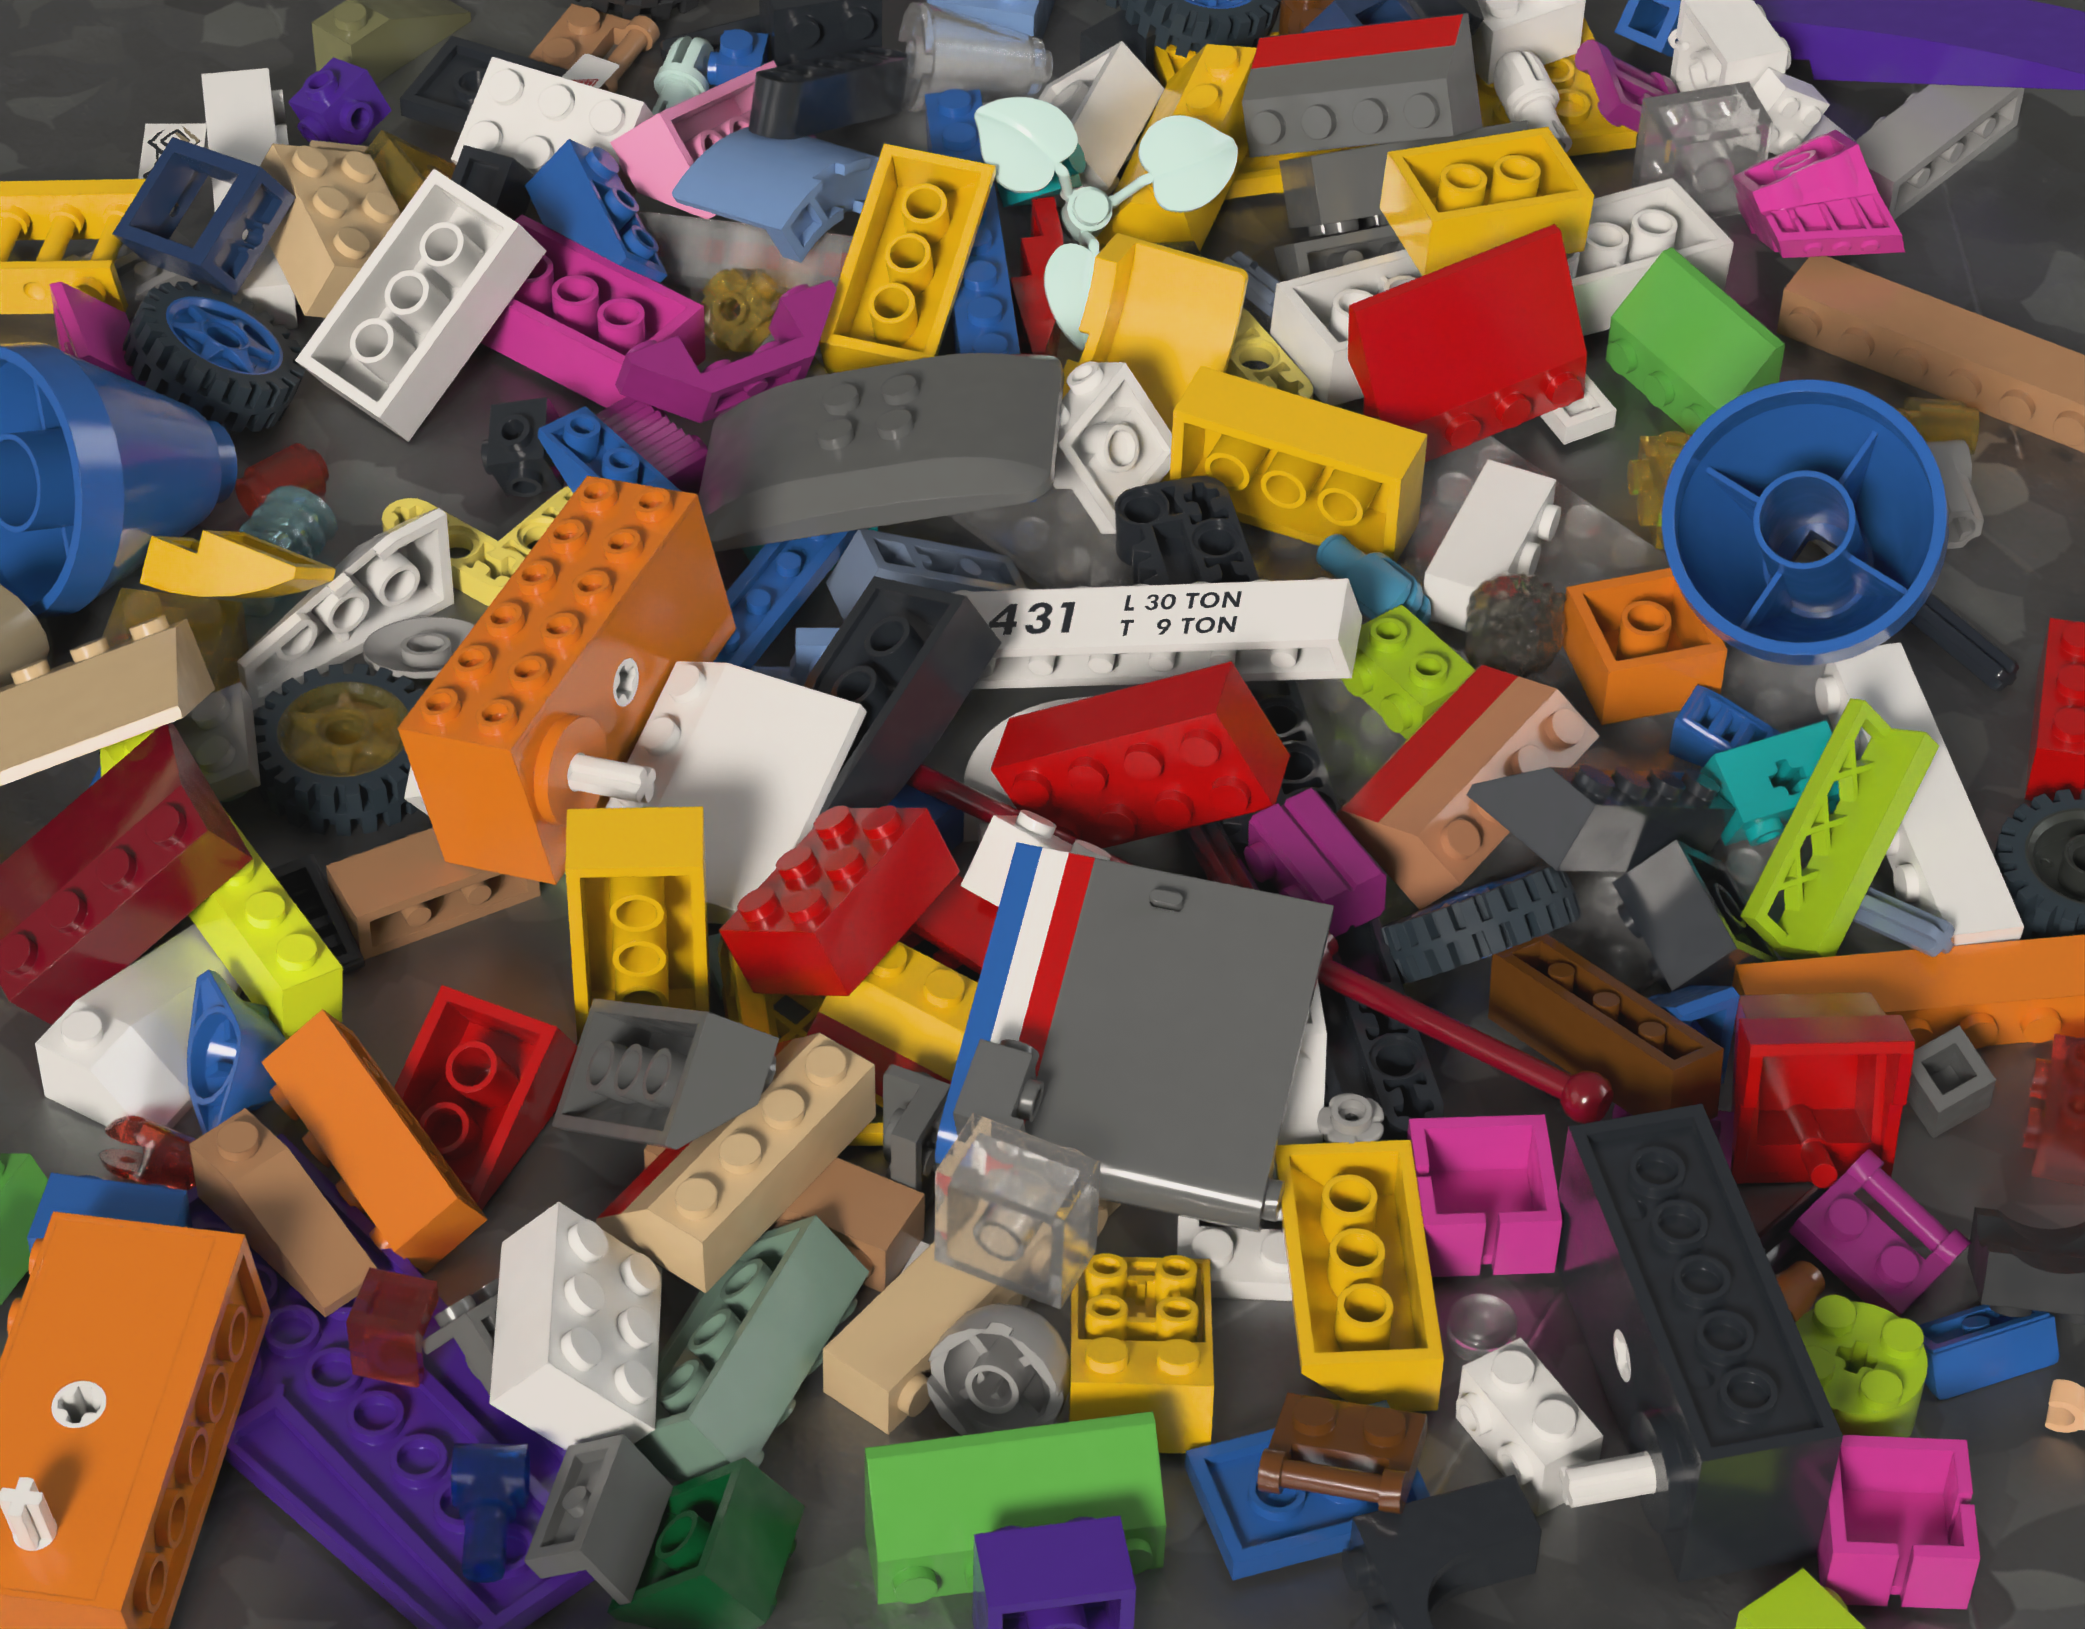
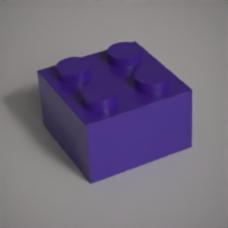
M1121 1516L1104 1518L1077 1517L1065 1523L1025 1528L1005 1526L993 1532L974 1534L972 1608L974 1629H1134L1136 1585Z

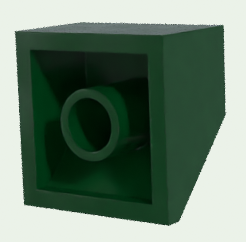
M746 1457L674 1486L631 1603L619 1605L612 1598L607 1613L618 1621L655 1629H757L766 1623L776 1607V1591L786 1562L790 1559L796 1548L797 1538L795 1535L805 1506Z

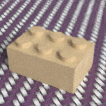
M273 143L260 167L296 198L268 243L304 315L326 318L398 219L401 212L371 154H364L358 151L347 152L320 149L306 145L293 146Z

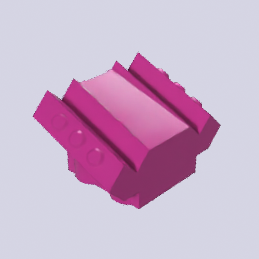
M1837 130L1805 141L1794 149L1774 158L1761 161L1745 169L1743 172L1732 176L1738 193H1735L1738 208L1752 234H1757L1759 240L1771 250L1779 252L1782 258L1905 252L1903 236L1876 188L1859 145Z

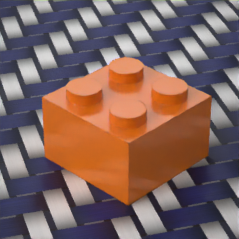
M1671 568L1566 587L1560 642L1601 725L1680 711L1697 685L1721 694L1727 648L1723 640L1701 622L1689 607L1677 585Z

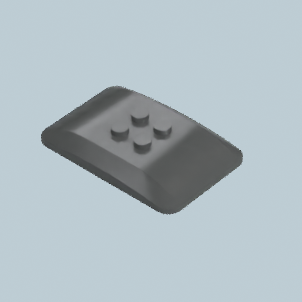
M964 353L935 356L799 379L776 386L729 407L720 413L713 423L698 497L713 550L725 551L1034 501L1043 496L1051 488L1054 481L1065 378L1060 360L1054 356L1042 354Z

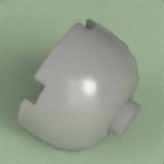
M997 1303L967 1311L941 1336L929 1358L932 1374L927 1380L928 1395L941 1418L961 1436L1055 1424L1063 1410L1070 1389V1356L1068 1348L1058 1330L1040 1314L1020 1305Z

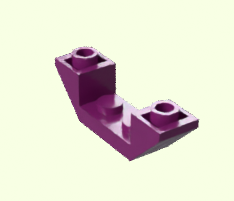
M832 280L812 287L808 284H801L791 288L779 299L778 306L768 328L775 341L762 345L752 355L731 362L729 359L719 360L709 365L701 373L678 335L658 343L655 340L641 342L626 354L615 385L621 395L698 423L716 418L724 410L756 394L806 377L815 356L837 288Z

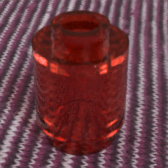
M294 443L246 468L244 476L236 480L235 490L241 506L253 521L260 523L268 519L275 522L325 496L329 471L324 459L315 449L308 450L304 445Z

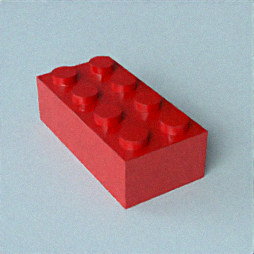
M1230 661L1011 717L1008 719L991 766V771L1016 809L1038 814L1054 823L1057 829L1102 849L1261 811L1275 805L1290 754L1237 668Z

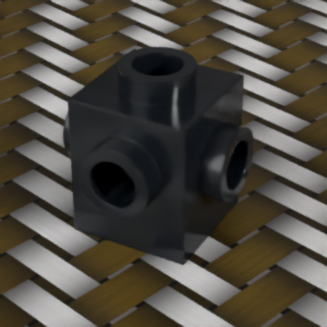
M548 397L491 404L489 437L482 442L481 458L486 473L494 476L507 497L515 495L533 497L541 492L564 488V478L538 439L539 428L561 418Z

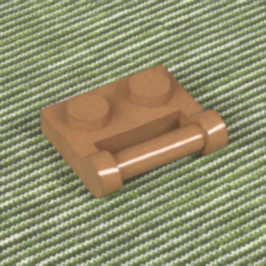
M571 4L528 58L569 70L582 55L590 54L603 59L614 44L618 45L607 61L618 64L619 68L600 87L602 90L616 93L618 90V80L641 52L651 49L659 39L660 31L656 23L646 16L638 15L632 20H627L596 11L590 7Z

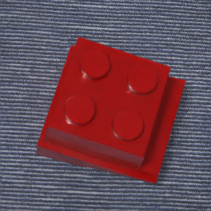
M1871 992L1740 995L1736 1014L1731 1112H1734L1731 1172L1736 1184L1812 1182L1818 1188H1828L1836 1182L1838 1175L1840 1177L1843 1176L1868 1149L1884 1162L1881 1169L1892 1178L1902 1108L1907 1103L1915 1049V1040L1902 1015H1886Z

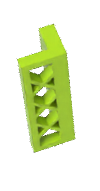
M1850 698L1740 916L1781 957L1808 959L1836 955L1939 748V745L1927 732L1891 728L1865 700ZM1862 727L1871 736V739L1861 759L1856 761L1855 739ZM1838 780L1840 801L1834 813L1829 815L1827 795L1834 781ZM1811 835L1812 856L1806 868L1801 869L1800 848L1806 836ZM1784 890L1785 910L1777 924L1767 914L1778 892Z

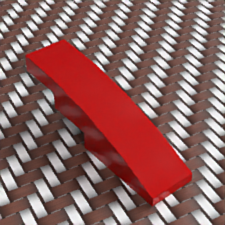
M1055 197L1032 199L1031 237L1021 238L1020 276L1010 278V288L1020 354H1042L1057 358L1061 329L1050 310L1044 289V273L1048 260L1055 250L1063 245V233Z

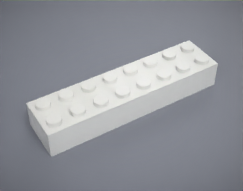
M1673 178L1593 200L1585 250L1566 254L1583 336L1610 329L1611 316L1662 251L1671 247L1724 291L1734 242ZM1406 249L1277 283L1270 336L1310 380L1313 392L1322 403L1335 406L1363 398V392L1348 361L1349 305L1419 278L1422 275Z

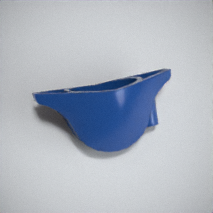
M209 969L196 979L187 1047L189 1094L203 1135L244 1108L253 1113L273 1100L270 1090L276 1083L261 1062L286 1041L278 1026L269 1018L267 1006L243 1001L235 994L220 974Z

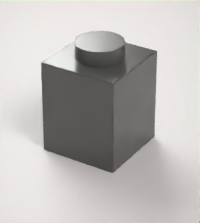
M1960 1025L1914 1050L1907 1101L1932 1138L1939 1136L1990 1107L1996 1084L1995 1077Z

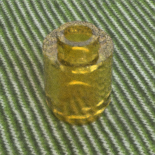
M1906 397L1902 408L1894 407L1916 428L1925 442L1964 440L1969 447L1970 455H1974L1979 435V411L1977 408L1965 407L1964 401Z

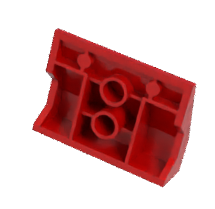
M1555 224L1349 305L1348 361L1364 395V415L1427 434L1425 462H1428L1584 398L1587 351L1561 230Z

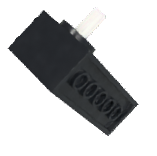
M1703 1104L1568 1126L1558 1193L1563 1222L1556 1267L1629 1455L1560 1467L1559 1477L1563 1485L1562 1496L1565 1504L1575 1508L1638 1496L1648 1522L1657 1533H1660L1679 1583L1816 1557L1843 1435Z

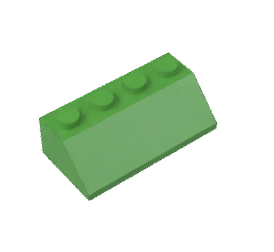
M1153 1411L865 1448V1536L878 1605L895 1602L916 1604L933 1597L973 1592L974 1534L993 1532L1005 1526L1025 1528L1065 1523L1077 1517L1104 1518L1121 1516L1133 1575L1142 1573L1147 1569L1164 1567L1166 1517L1156 1423Z

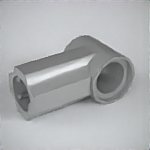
M1964 440L1926 442L1939 467L1946 493L1949 513L1947 549L1963 548L1968 541L1981 535L1984 523L1971 487L1972 463L1969 447Z

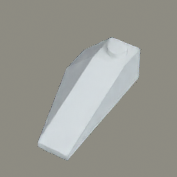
M195 924L77 999L35 1043L45 1097L151 1149L157 1146L193 1106L188 1088L187 1047L197 977L209 969L220 974L238 997L242 991L239 984Z

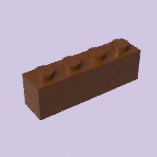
M1548 934L1533 938L1528 942L1492 955L1488 1019L1572 1075L1581 1071H1593L1601 1074L1609 1080L1614 1092L1612 1102L1631 1115L1703 1104L1709 1120L1718 1116L1723 1047Z

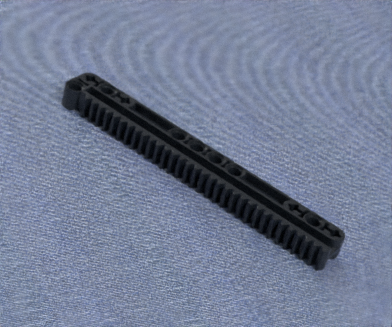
M1209 476L1187 477L1137 486L1125 490L1118 496L1115 502L1116 554L1121 561L1132 566L1133 585L1192 584L1195 582L1231 583L1260 580L1229 491L1224 483L1218 479ZM1245 681L1290 754L1276 804L1278 803L1282 806L1286 799L1312 788L1318 792L1332 811L1336 813L1340 806L1296 681ZM1260 811L1219 820L1259 890L1279 894L1269 880L1263 883L1256 880L1246 863L1244 855L1245 847L1249 843V821L1254 814ZM1379 917L1358 927L1351 925L1347 932L1335 937L1339 949L1332 958L1333 961L1406 995L1390 948L1386 945L1380 928L1382 926ZM1319 984L1327 1032L1324 1107H1329L1330 1100L1334 1096L1343 1093H1354L1364 1098L1373 1099L1384 1112V1120L1381 1122L1384 1126V1132L1378 1141L1407 1140L1410 1117L1411 1119L1444 1118V1102L1419 1031ZM1346 1119L1348 1121H1356V1119Z

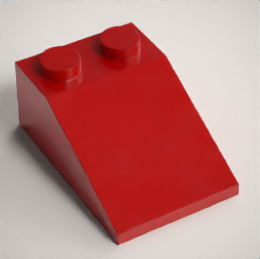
M441 985L394 1089L482 1210L555 1113L578 1046L557 1026Z

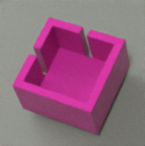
M1545 1114L1409 1119L1407 1140H1411L1431 1277L1480 1275L1482 1264H1492L1493 1275L1555 1273L1563 1220Z
M1843 1435L1817 1549L1820 1585L1834 1590L1846 1605L1887 1606L1891 1594L1900 1595L1901 1607L1967 1610L1980 1562L1975 1506L1970 1505L1973 1489L1967 1440Z

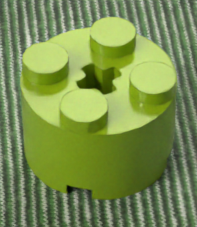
M1828 1295L1819 1299L1814 1309L1804 1314L1795 1324L1842 1435L1910 1437L1915 1425L1928 1368L1922 1329L1912 1320L1900 1318L1879 1306L1850 1301L1840 1295Z

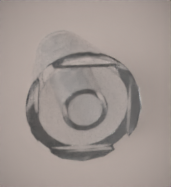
M912 2L904 13L898 41L907 42L905 53L910 55L903 109H907L908 112H925L924 94L941 93L949 89H961L964 91L980 89L982 103L1008 97L1037 94L1042 84L1049 83L1053 71L1052 53L1050 50H1045L1044 43L1040 38L927 2Z

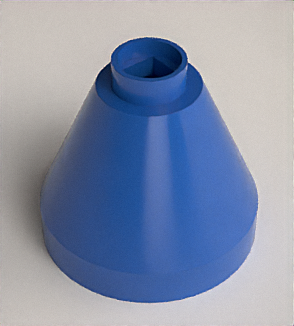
M40 342L0 344V584L16 595L37 619L70 615L87 606L142 566L145 562L151 536L182 537L204 521L212 512L215 504H220L229 498L235 487L238 471L235 447L228 432L218 422L205 420L192 407L83 359Z
M1814 379L1790 380L1766 385L1740 395L1718 409L1697 428L1681 450L1668 478L1662 506V535L1669 566L1683 597L1701 622L1715 635L1742 652L1763 660L1789 665H1821L1853 658L1875 648L1900 631L1917 614L1935 587L1943 567L1949 538V513L1945 488L1936 460L1920 433L1898 410L1882 399L1850 385ZM1813 540H1821L1835 549L1833 553L1818 561L1809 563L1795 562L1806 544Z

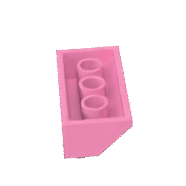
M774 60L659 112L611 141L610 143L619 157L621 169L631 179L638 193L707 220L716 216V214L677 203L672 196V191L690 166L707 149L727 135L749 127L756 72L777 67ZM815 134L809 135V137L816 138Z

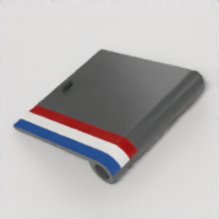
M1016 842L941 1117L936 1141L935 1163L944 1167L1260 1233L1265 1220L1277 1221L1281 1208L1285 1182L1273 1179L1274 1156L1329 934L1334 905ZM980 1039L1000 1044L1005 1039L1016 1040L1033 1047L1039 1053L1035 1070L1037 1080L1044 1082V1090L1035 1119L1032 1122L1024 1120L1028 1143L1024 1158L963 1141L957 1137L953 1111Z

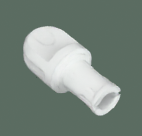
M1527 51L1505 53L1496 63L1493 81L1496 93L1509 121L1528 120L1529 129L1549 127L1563 150L1567 153L1572 146V140L1556 114L1555 108L1560 100L1559 93L1542 62L1534 53Z

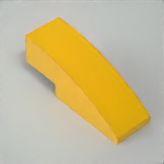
M203 530L200 541L187 537L151 536L139 583L169 593L198 597L271 598L303 592L331 582L334 579L336 568L244 532Z

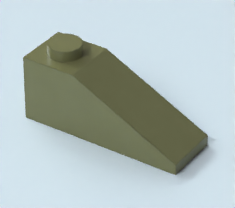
M345 0L311 23L316 72L320 71L334 57L367 69L375 84H378L470 23L471 12L449 0Z

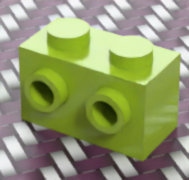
M1401 604L1361 625L1352 678L1340 679L1352 695L1363 699L1383 718L1389 729L1395 733H1400L1407 740L1475 669Z

